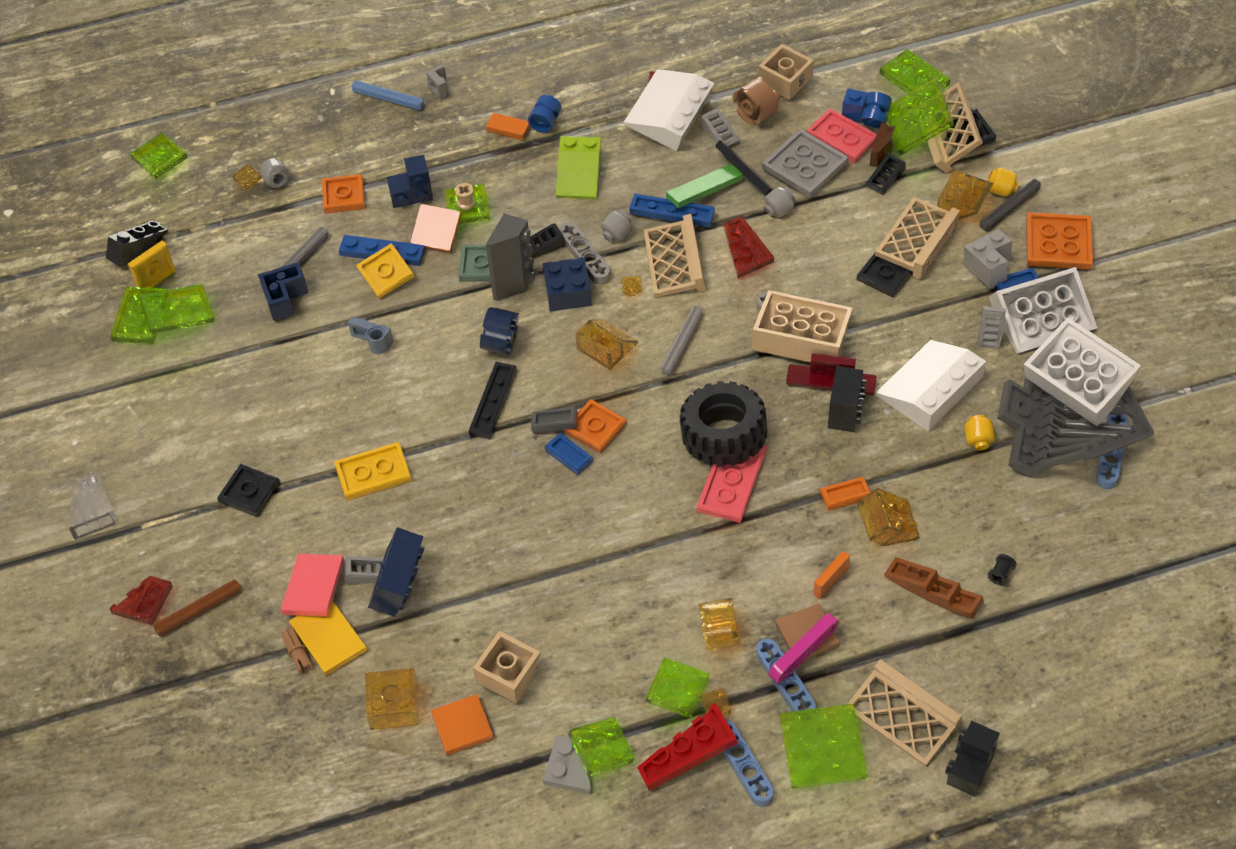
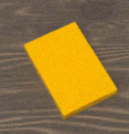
M399 442L334 461L346 501L412 481Z
M333 601L328 616L298 615L289 620L291 628L295 631L303 645H305L325 676L367 651L364 643Z

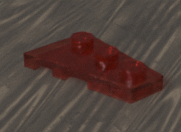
M742 216L724 223V232L737 279L774 263L772 253Z

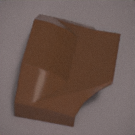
M881 123L871 150L870 166L878 167L888 153L891 154L893 150L891 138L896 126L889 127L887 124Z

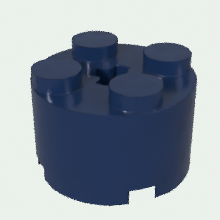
M495 307L488 308L482 326L484 327L483 334L480 336V349L511 355L513 349L512 339H516L519 326L516 325L519 313Z

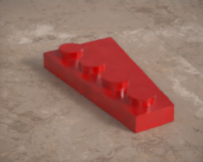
M716 702L709 707V711L705 715L695 718L687 730L683 733H677L669 745L665 748H659L637 767L649 791L738 744L734 733Z

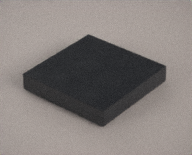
M874 253L857 274L856 280L894 298L913 274V271L875 256Z
M240 464L217 497L218 503L258 518L279 486L280 479Z

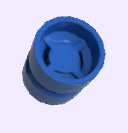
M868 92L864 103L866 108L862 110L860 122L872 128H880L881 123L886 124L888 119L886 112L890 110L892 98L881 92Z
M541 95L528 116L529 125L538 132H549L561 112V103L553 96Z

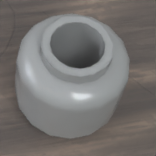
M271 158L264 161L261 165L260 175L271 188H280L287 183L289 170L281 160Z
M776 187L764 197L766 204L764 209L770 216L775 215L781 218L794 207L795 197L787 187Z
M620 210L609 213L601 223L603 237L610 242L613 240L617 242L622 241L632 229L630 217Z

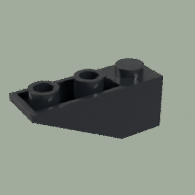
M149 221L148 223L108 236L106 259L120 267L128 265L132 260L149 250L168 232V229L156 221Z

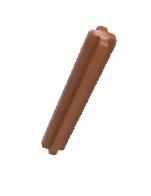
M233 579L153 625L155 632L158 636H163L241 591L239 583Z

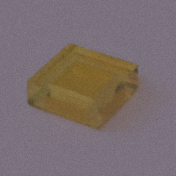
M248 164L232 175L233 180L246 190L262 179L260 173Z

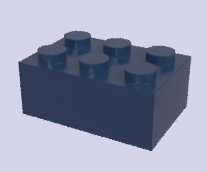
M398 527L396 528L386 549L368 608L395 617L398 609L403 610L412 590V581L415 579L419 568L417 566L418 561L421 559L425 546L421 545L424 536Z

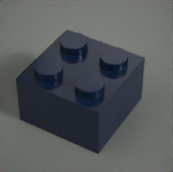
M585 257L542 263L550 312L592 306L591 288Z

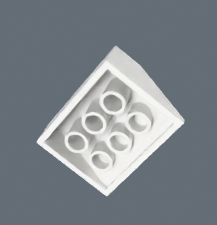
M657 69L623 125L677 151L708 101L714 83L697 74Z
M1076 267L1002 289L989 296L992 307L1006 309L1003 331L1017 354L1040 347L1067 317L1088 331L1098 328Z
M1068 317L1024 363V372L1027 379L1096 426L1113 410L1141 369L1140 364Z
M930 340L876 392V396L929 431L983 378L986 361L968 349Z

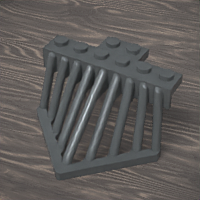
M1026 377L1023 387L1010 379L1004 383L997 419L1015 429L1008 466L1029 478L1046 468L1081 459L1087 462L1145 440L1154 435V431L1130 386H1128L1121 397L1124 405L1115 406L1108 415L1126 414L1133 420L1134 425L1132 426L1100 423L1096 426L1090 421L1070 420L1063 415L1080 414Z

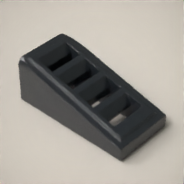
M888 153L865 185L883 195L904 172L906 162ZM886 171V172L890 173L891 175L889 176V175H887V174H885V173H883V172ZM879 176L887 179V181L885 182L884 180L880 179ZM877 181L882 184V188L874 184V182Z
M556 223L530 236L532 258L564 247V237Z

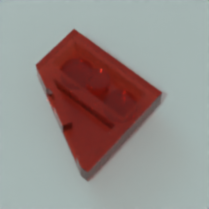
M149 576L137 588L129 591L126 594V599L117 606L113 604L109 610L111 614L153 625L173 585L171 581Z

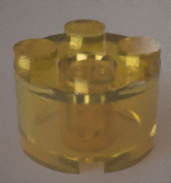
M732 598L698 604L700 617L702 618L703 638H705L707 651L740 645L738 624Z

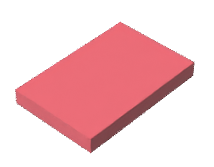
M831 108L806 131L848 156V160L854 164L874 145L877 137L876 133Z
M298 554L282 603V614L328 616L345 561L343 555Z

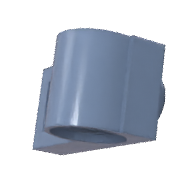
M351 317L348 322L351 336L368 341L369 349L374 354L386 352L393 343L391 328L385 325H378L366 319Z

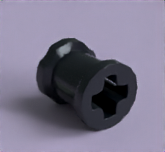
M999 554L996 557L994 568L988 572V579L994 584L1005 586L1008 583L1010 572L1017 566L1016 561L1006 554Z

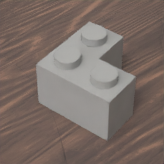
M998 229L964 246V266L989 289L996 286L999 282L1006 281L1008 261L1011 260L1012 240Z

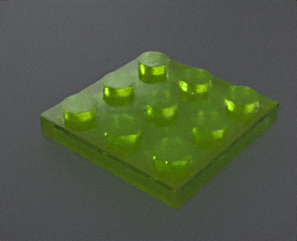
M937 78L891 103L890 110L886 112L888 114L889 126H896L892 136L897 152L900 155L954 126L941 84Z
M854 704L779 713L791 789L867 778Z

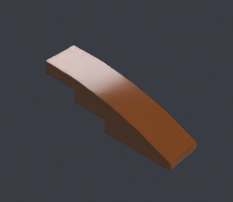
M895 557L884 574L887 579L907 591L970 619H974L984 603L982 595L961 589L959 582L940 577L935 569Z

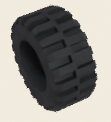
M718 381L717 384L713 385L711 383L706 384L704 388L701 389L699 387L696 389L693 395L690 394L680 409L681 414L679 417L683 444L686 446L689 454L693 455L700 462L704 460V463L707 465L717 464V467H724L727 464L735 466L740 461L744 463L749 460L750 456L754 457L765 444L768 433L766 408L762 398L754 390H749V387L746 385H737L736 382L731 381L729 383ZM720 419H733L740 422L726 429H716L707 426Z

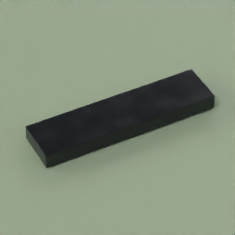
M721 140L718 141L715 145L716 148L765 195L773 190L730 146Z
M495 362L469 428L470 436L491 440L517 372V366Z

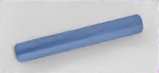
M357 80L351 85L352 91L417 110H422L424 106L422 98Z

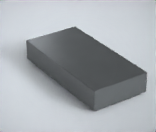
M576 406L534 411L531 423L532 432L539 433L576 428L578 415Z

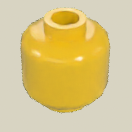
M998 167L990 172L986 185L989 186L991 193L1008 197L1011 192H1016L1019 182L1016 181L1017 175L1015 172Z
M975 415L968 418V421L964 424L966 443L969 446L975 447L976 450L989 448V444L995 441L992 420L986 418L985 415Z

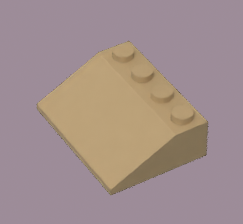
M768 290L753 327L751 350L802 360L804 362H811L812 353L840 357L853 308Z

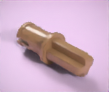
M293 629L283 631L281 637L288 649V657L293 659L299 674L308 673L306 667L312 670L313 665L305 652V645L300 643Z

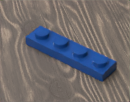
M634 193L629 211L632 215L673 222L684 221L683 216L691 214L694 225L710 228L715 214V207L689 203L678 208L668 199Z
M344 235L339 247V255L367 259L392 243L407 265L420 266L425 253V246Z

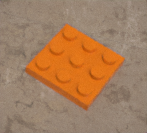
M1027 212V266L1076 267L1077 269L1092 270L1091 216Z

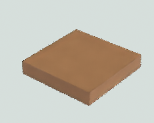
M816 604L775 619V625L788 650L825 616V613L820 604ZM835 632L809 657L839 647L840 642Z

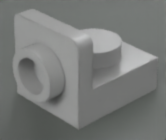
M440 65L427 71L428 87L440 100L447 97L445 67Z

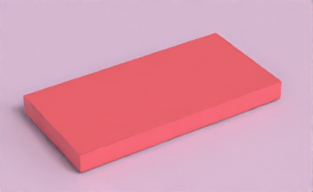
M764 445L754 457L750 456L749 460L744 463L740 461L735 466L727 464L724 467H717V464H713L698 502L697 512L741 523L763 463L767 446Z

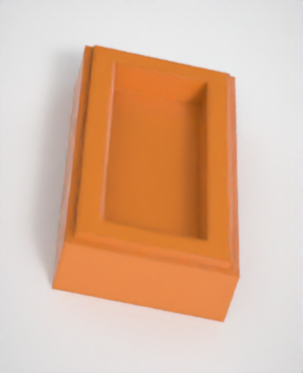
M493 113L486 125V131L524 140L531 126L528 121Z
M863 476L820 488V495L827 511L869 500L872 495Z
M844 551L841 552L815 580L814 596L821 599L849 568V554Z

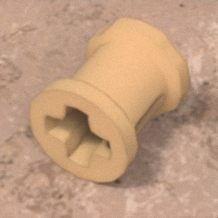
M469 183L457 185L455 192L458 197V208L461 210L472 209L475 206V199L472 196L474 193L473 186Z

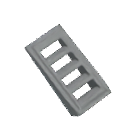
M718 108L702 115L701 127L716 143L721 140L730 147L740 143L739 137Z
M983 307L978 335L979 347L1000 348L1006 313L1005 308Z
M346 556L344 561V584L376 582L383 558ZM375 566V573H371V567ZM365 567L366 572H362L361 568Z

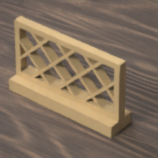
M960 82L927 105L923 102L916 105L934 163L945 173L953 169L952 164L982 144L964 88ZM958 92L959 94L956 100L952 101L951 98L953 94ZM942 103L940 111L935 112L934 108ZM948 105H953L950 114L945 113ZM959 106H963L961 115H956ZM942 118H947L944 127H941ZM953 119H958L955 128H950ZM968 121L966 130H961L963 122ZM947 132H952L949 142L945 141ZM958 134H963L960 143H955ZM969 135L974 136L975 140L967 145L966 142ZM952 147H958L956 152L950 156Z
M913 197L877 248L875 256L913 271V277L921 279L958 225L960 210L952 207L950 211H947ZM916 205L923 208L924 211L914 213L913 207ZM938 214L943 218L933 221L931 215ZM927 217L929 222L919 224L917 218ZM913 219L915 225L905 227L903 222ZM932 227L933 233H923L922 229ZM918 231L919 236L909 237L908 232ZM895 234H904L905 239L895 240ZM919 241L923 242L924 246L914 248L912 244ZM899 245H909V250H899ZM894 247L896 252L887 253L883 250L885 248ZM913 255L914 261L912 263L908 262L903 257Z
M691 214L684 215V221L644 230L655 298L696 288L698 293L706 291L695 226ZM682 229V232L677 237L670 234L673 230ZM661 235L657 242L651 240L649 236ZM666 238L673 241L669 247L661 245ZM677 244L684 246L680 253L673 250ZM657 249L664 251L659 258L652 255ZM669 254L676 257L671 263L664 261ZM680 260L687 262L683 269L676 266ZM660 264L667 267L662 274L655 271ZM672 270L679 273L674 279L667 277ZM683 276L691 279L689 283H679ZM663 280L670 283L667 288L658 289Z
M880 659L874 666L875 670L847 703L845 710L920 764L927 767L954 731L956 732L961 726L962 716ZM877 679L884 684L885 692L871 694L870 685ZM900 695L904 698L905 706L891 708L889 696ZM886 697L888 709L873 710L872 699ZM869 699L871 711L859 712L854 708V705L859 700ZM920 709L925 713L926 721L911 722L909 711ZM906 711L908 723L893 725L892 713ZM889 713L891 725L879 726L875 723L874 715ZM941 724L947 730L942 736L932 737L930 725ZM927 725L928 737L914 739L912 727ZM909 728L911 740H898L895 737L894 730ZM929 742L931 751L924 758L916 752L915 744Z

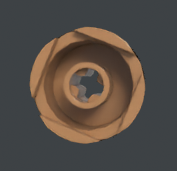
M762 77L751 80L733 94V103L736 102L738 105L737 113L750 125L755 123V126L759 125L778 110L780 96L775 90L771 89Z

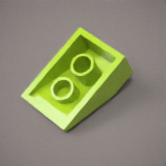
M560 137L556 198L597 199L602 159L601 137Z

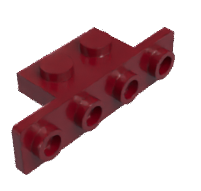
M812 353L810 367L789 365L786 384L832 390L836 367L855 369L856 359ZM863 374V379L867 380L865 394L874 395L877 376Z

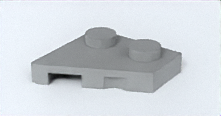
M556 736L543 778L544 785L591 794L590 781L579 740Z

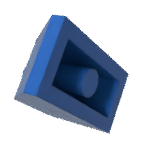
M847 88L842 105V115L854 122L861 123L860 118L862 110L866 108L864 103L868 92Z

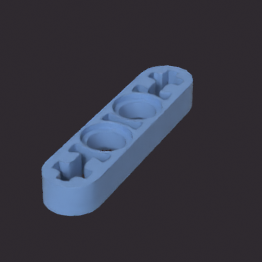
M1125 414L1109 415L1106 422L1115 424V421H1119L1120 425H1128V418ZM1124 448L1100 456L1096 481L1101 488L1112 489L1116 486ZM1114 456L1117 461L1110 463L1105 460V457ZM1107 470L1111 471L1110 480L1105 479Z
M763 639L757 644L756 656L768 674L772 666L784 654L774 640ZM763 648L771 650V657L773 658V660L770 661L769 654L767 652H763ZM795 671L780 684L772 680L798 720L809 721L814 717L815 701ZM793 684L799 690L797 693L790 694L786 692L785 687ZM800 698L803 706L805 708L809 707L808 712H806L804 709L800 710V702L798 701Z
M726 720L738 744L723 751V754L751 801L759 807L768 806L773 800V787L735 724ZM733 748H741L744 751V755L740 758H735L730 752ZM746 768H752L757 774L753 778H746L742 772ZM758 782L760 790L762 792H766L765 798H763L761 795L757 796L758 789L756 787V784Z

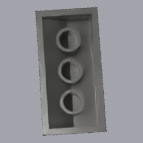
M505 213L486 243L493 300L496 301L525 292L529 284H532L535 279V272H533L534 259L531 254L532 244H530L531 231L528 227V220Z

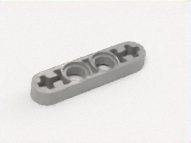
M564 223L561 225L560 231L564 237V244L575 258L585 257L586 259L592 257L596 259L591 263L586 262L588 276L596 284L607 283L610 280L609 266L578 226L574 223ZM576 244L585 245L582 249H576L574 246Z

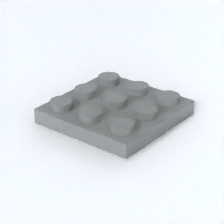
M799 129L762 163V169L810 198L848 163V156L804 130Z

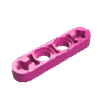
M830 613L823 616L772 666L768 676L777 684L782 683L836 630L839 620Z

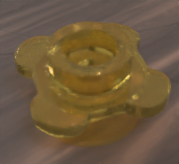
M622 277V293L628 296H635L642 291V286H640L641 277Z

